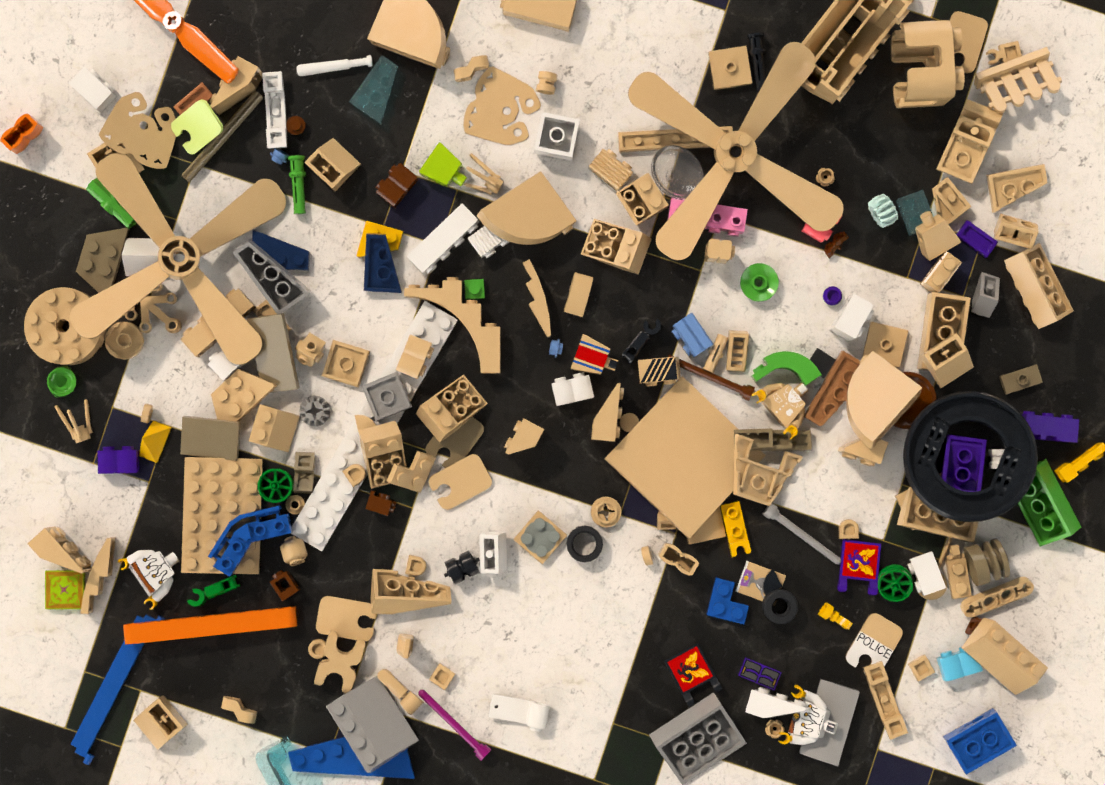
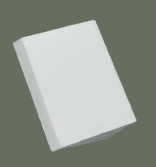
M126 238L122 252L126 277L158 261L160 248L152 239Z

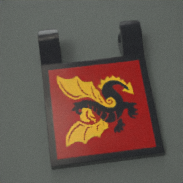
M698 643L664 661L689 707L695 705L690 691L710 681L715 692L722 690Z

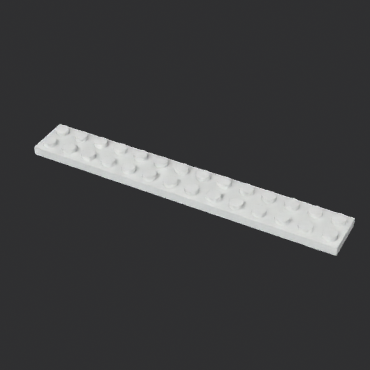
M424 301L380 378L398 372L408 398L411 401L458 320ZM410 334L432 343L431 347L434 348L431 358H426L424 363L427 368L423 377L419 376L418 379L396 371ZM366 400L358 415L369 417L376 425L396 421L398 424L405 410L376 422ZM356 419L292 525L293 532L291 534L320 551L324 550L364 482L363 480L353 487L342 471L353 464H359L364 467L366 476L368 475Z

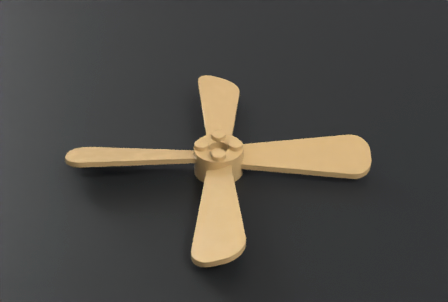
M791 42L782 48L739 130L729 133L721 130L655 73L643 72L634 79L628 90V97L633 106L713 148L716 160L714 166L657 232L656 245L663 254L674 260H683L690 256L735 172L746 171L814 230L827 231L834 227L841 218L843 203L839 197L757 154L755 140L815 68V56L806 46L799 42ZM733 146L738 147L740 150V155L737 158L730 154Z
M115 153L100 160L95 170L97 179L160 249L158 261L74 306L70 312V323L76 332L88 339L98 337L166 279L171 278L183 281L223 353L231 363L243 365L255 358L262 347L260 335L199 269L201 256L283 213L286 206V198L278 184L270 179L258 180L189 239L174 235L129 157L124 154ZM180 253L184 255L185 259L182 262H176L173 259L174 256Z

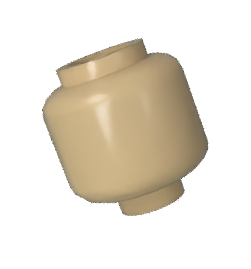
M295 536L284 539L285 542L280 546L284 562L290 564V566L304 563V559L308 556L304 541Z

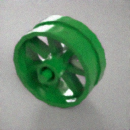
M269 469L260 476L258 491L264 500L271 503H280L292 495L294 481L287 471L283 469ZM273 471L274 481H272L266 476L267 474ZM277 471L285 474V476L279 481L277 478ZM287 478L290 482V487L282 485V482ZM263 479L269 482L270 486L262 488ZM281 488L289 490L285 497L280 491ZM263 490H272L269 498L264 494ZM275 491H277L281 499L272 500Z
M896 564L883 568L878 575L880 594L885 599L893 602L903 601L909 597L913 590V578L909 570ZM894 572H899L900 575H894ZM891 573L890 578L885 577V575ZM904 575H906L909 579L900 581ZM881 580L888 582L889 584L881 587ZM900 585H909L907 590H904ZM891 588L892 593L886 592L885 590Z

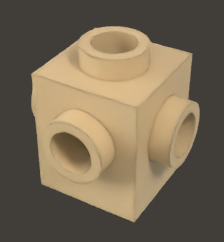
M309 333L304 341L300 340L296 345L295 350L297 352L295 358L301 364L312 367L315 362L319 363L321 361L326 342Z

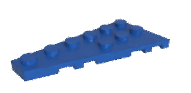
M345 737L288 752L292 771L415 779L408 749L372 773L366 772Z

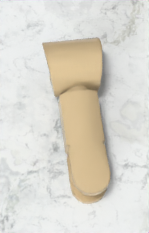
M382 669L378 672V679L398 699L402 698L400 704L408 714L412 715L424 703L413 692L409 691L407 693L408 689L389 670Z

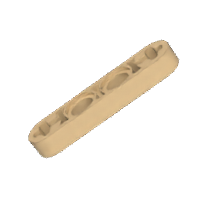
M1019 577L964 599L961 602L960 608L965 616L975 617L1030 595L1034 590V585L1027 577ZM1005 590H1010V594L1007 597H1002V593ZM992 597V601L989 604H984L986 598Z

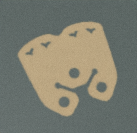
M493 66L482 74L476 84V99L468 105L465 112L464 131L466 134L504 145H513L528 138L529 134L523 122H517L507 127V129H503V125H507L516 119L519 108L517 101L514 99L515 96H519V102L525 114H531L540 109V101L533 88L528 84ZM492 73L493 78L487 79V77L490 76V74ZM483 85H484L485 88H486V90H484L483 92H481V90L483 89ZM527 99L534 101L532 107L526 106L525 102ZM474 107H476L477 113L471 114L474 111ZM504 107L511 109L509 115L503 114ZM469 121H471V123L473 124L471 128H469ZM516 128H519L522 131V134L519 137L515 136L513 133Z
M134 92L121 97L99 133L101 140L118 153L132 154L139 163L156 169L167 168L176 138L171 129V123L176 119L172 109L163 107L158 108L154 112L157 122L162 127V131H159L153 118L143 113L133 115L132 117L129 116V112L133 113L146 109L147 103L141 93ZM132 99H138L140 101V105L133 106ZM163 113L169 115L168 121H163L161 119V115ZM142 121L148 124L147 129L140 127ZM105 135H111V141L108 137H105ZM146 154L147 160L144 157H141L140 155ZM157 159H159V161H160L162 164H160L159 162L154 163V161H156Z

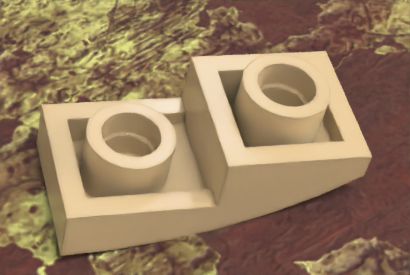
M574 273L564 312L583 317L593 277Z

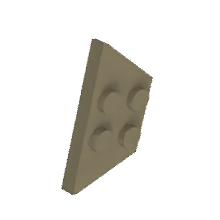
M128 228L86 235L76 272L98 293L114 285L126 238H128L130 232Z

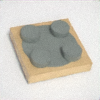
M538 510L513 540L543 564L565 539L567 534Z

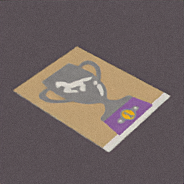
M746 561L736 592L763 601L765 596L763 582L767 573L771 570ZM775 571L783 586L786 575Z

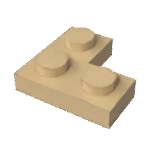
M417 451L410 468L394 463L387 481L390 484L421 493L436 458Z

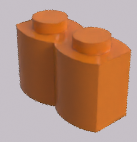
M28 113L18 118L14 127L3 133L0 141L10 151L18 154L26 149L30 140L40 135L43 126Z

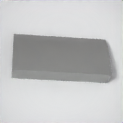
M820 679L816 694L827 705V710L830 711L829 720L838 723L835 734L825 731L823 738H818L814 743L801 745L800 754L835 766L839 765L860 691Z

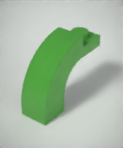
M782 351L763 358L762 360L766 366L764 367L761 364L753 370L755 374L751 377L754 382H757L773 370L787 369L792 371L801 383L806 386L822 374L807 357L795 352Z

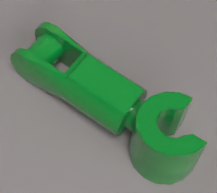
M234 575L204 587V591L202 589H192L200 598L198 601L190 599L187 601L188 604L199 607L205 604L207 598L212 599L240 587V584H237L235 579L237 576ZM228 581L230 588L225 589L223 583Z

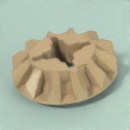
M601 497L593 503L591 517L597 525L611 527L619 521L621 507L615 499ZM604 504H606L609 510H614V512L608 514V520H606L604 514H598V512L604 510Z

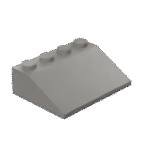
M378 676L347 692L326 706L367 773H372L419 741L388 690L378 679Z
M714 692L649 734L656 748L682 785L747 744Z

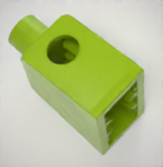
M440 142L419 170L421 176L447 188L452 181L462 186L467 179L465 175L459 172L463 166L462 163Z

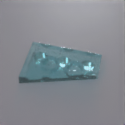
M382 55L349 101L350 104L381 124L398 66Z

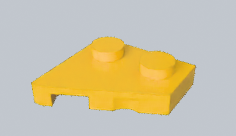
M366 221L357 257L365 256L366 233L386 234L390 251L399 250L403 231Z

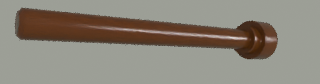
M679 359L680 368L740 393L739 395L742 396V399L750 400L755 387L751 385L741 386Z

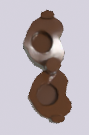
M846 232L835 234L833 241L825 245L824 251L829 259L837 249H841L840 245L849 238Z

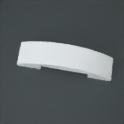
M282 72L262 73L266 105L267 148L287 147V119Z

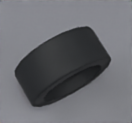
M586 525L573 529L568 535L566 542L567 550L571 557L584 563L596 559L603 547L602 537L599 532L593 527ZM586 532L595 538L596 547L589 555H580L574 549V539L580 533Z

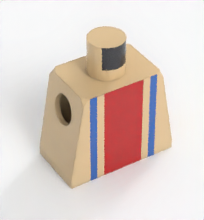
M583 334L571 370L601 375L603 368L615 371L618 360L608 357L610 348Z

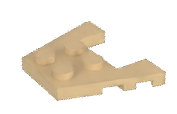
M735 434L733 494L770 506L783 488L782 485L787 477L792 475L794 467L797 463L801 462L803 457L784 451L779 470L748 459L754 440Z

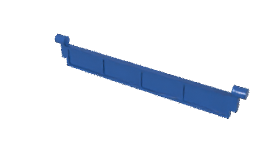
M147 614L143 618L137 615L133 623L165 620V618L158 616L155 619ZM124 640L71 742V745L76 747L75 753L85 758L83 763L86 765H90L94 758V755L88 752L145 643L125 644Z

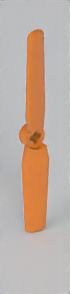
M134 0L152 19L163 23L170 32L175 33L182 46L224 82L229 84L236 78L238 68L196 26L184 22L183 17L174 11L171 3L167 0ZM173 19L177 22L175 25L171 23Z

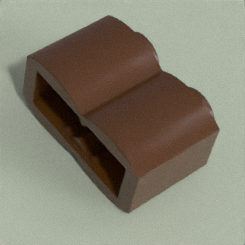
M401 163L398 165L394 164L388 171L389 177L386 180L382 179L376 186L378 189L376 194L394 209L419 180L414 173Z

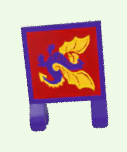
M842 540L838 591L845 592L847 590V579L869 581L868 594L877 595L881 544Z

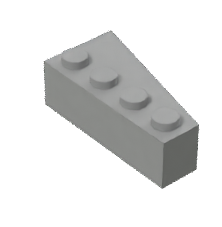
M251 239L232 252L277 314L283 313L310 294V289Z

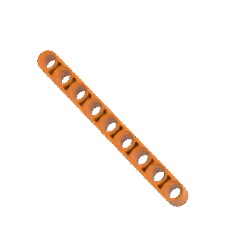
M293 606L130 623L123 625L125 644H137L289 628L297 626L296 607Z

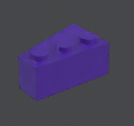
M1023 411V414H1021L1029 424L1036 440L1078 442L1079 419H1073V415H1061L1060 418L1054 417L1052 413H1042L1041 416L1035 415V412Z

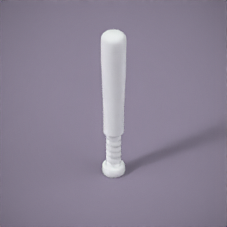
M368 55L367 58L353 60L343 59L300 64L297 66V74L299 76H308L350 69L355 66L368 65V67H372L373 60L372 56Z

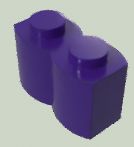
M122 446V450H115L114 447H103V451H98V474L139 473V450H134V446Z

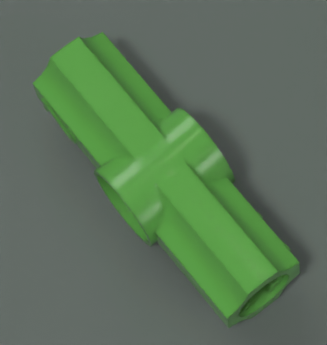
M97 178L88 184L86 190L101 203L100 205L109 214L114 215L128 229L136 224L135 220Z

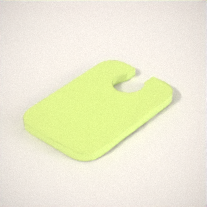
M201 99L171 123V129L176 137L180 136L183 130L189 132L191 140L185 142L183 147L189 154H195L222 133L223 125L207 101Z

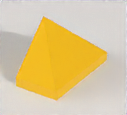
M153 420L142 437L139 456L158 463L172 427Z

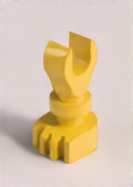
M824 603L818 615L825 620L829 618L830 621H835L841 627L849 630L853 623L840 616L836 610L833 611L834 607L832 605Z

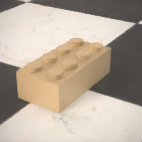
M931 292L927 295L917 364L918 370L929 371L920 355L949 336L957 333L964 343L970 297Z

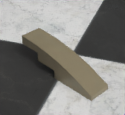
M772 428L734 430V445L735 434H739L754 440L751 450L812 451L811 430L798 431L797 435L790 440L791 433L787 432L784 435V430H772Z

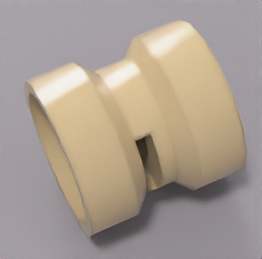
M539 71V84L536 86V91L542 94L553 95L555 93L554 83L557 81V74Z

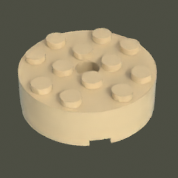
M60 287L45 291L31 303L25 316L24 332L29 346L40 358L59 365H77L92 358L98 349L102 347L107 330L96 338L88 339L80 336L70 323V312L73 307L91 296L76 289ZM66 322H69V329L65 332L62 327Z

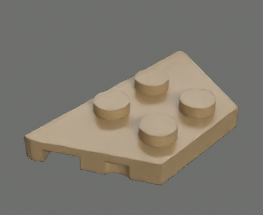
M237 369L211 394L217 419L239 422L277 385L259 376L252 375L247 371Z

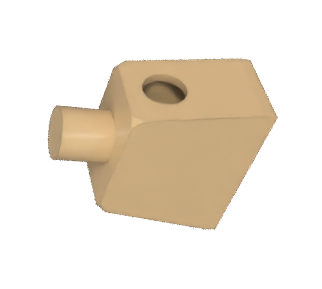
M930 211L920 215L923 223L917 226L915 231L921 253L929 261L961 243L958 236L940 215L933 217Z

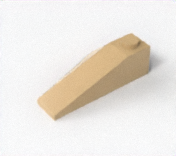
M373 569L372 614H396L449 605L452 602L449 586L432 581H419L415 579V576H402L398 574V571Z

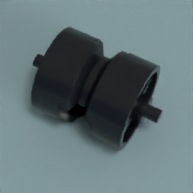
M468 550L459 555L458 560L452 558L445 561L444 563L447 568V573L444 574L445 578L449 576L454 584L465 580L466 575L471 577L480 573L477 567V562L480 561L479 557L473 558Z

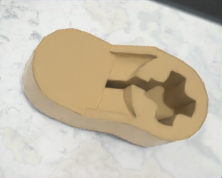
M488 56L472 57L467 66L454 69L455 81H469L476 71L488 69Z
M223 696L222 709L233 711L240 722L255 723L257 711L244 708L240 698Z

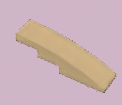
M529 259L523 262V266L531 278L526 283V286L534 298V301L529 303V307L547 338L551 337L546 298L538 275Z
M116 537L106 539L94 561L83 594L81 614L93 613L94 596L103 593L104 577L112 576Z

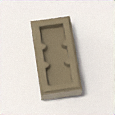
M1037 364L999 376L1005 395L1043 383Z

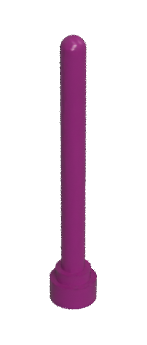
M425 690L418 692V695L475 749V756L480 761L491 751L486 744L483 745L476 741Z

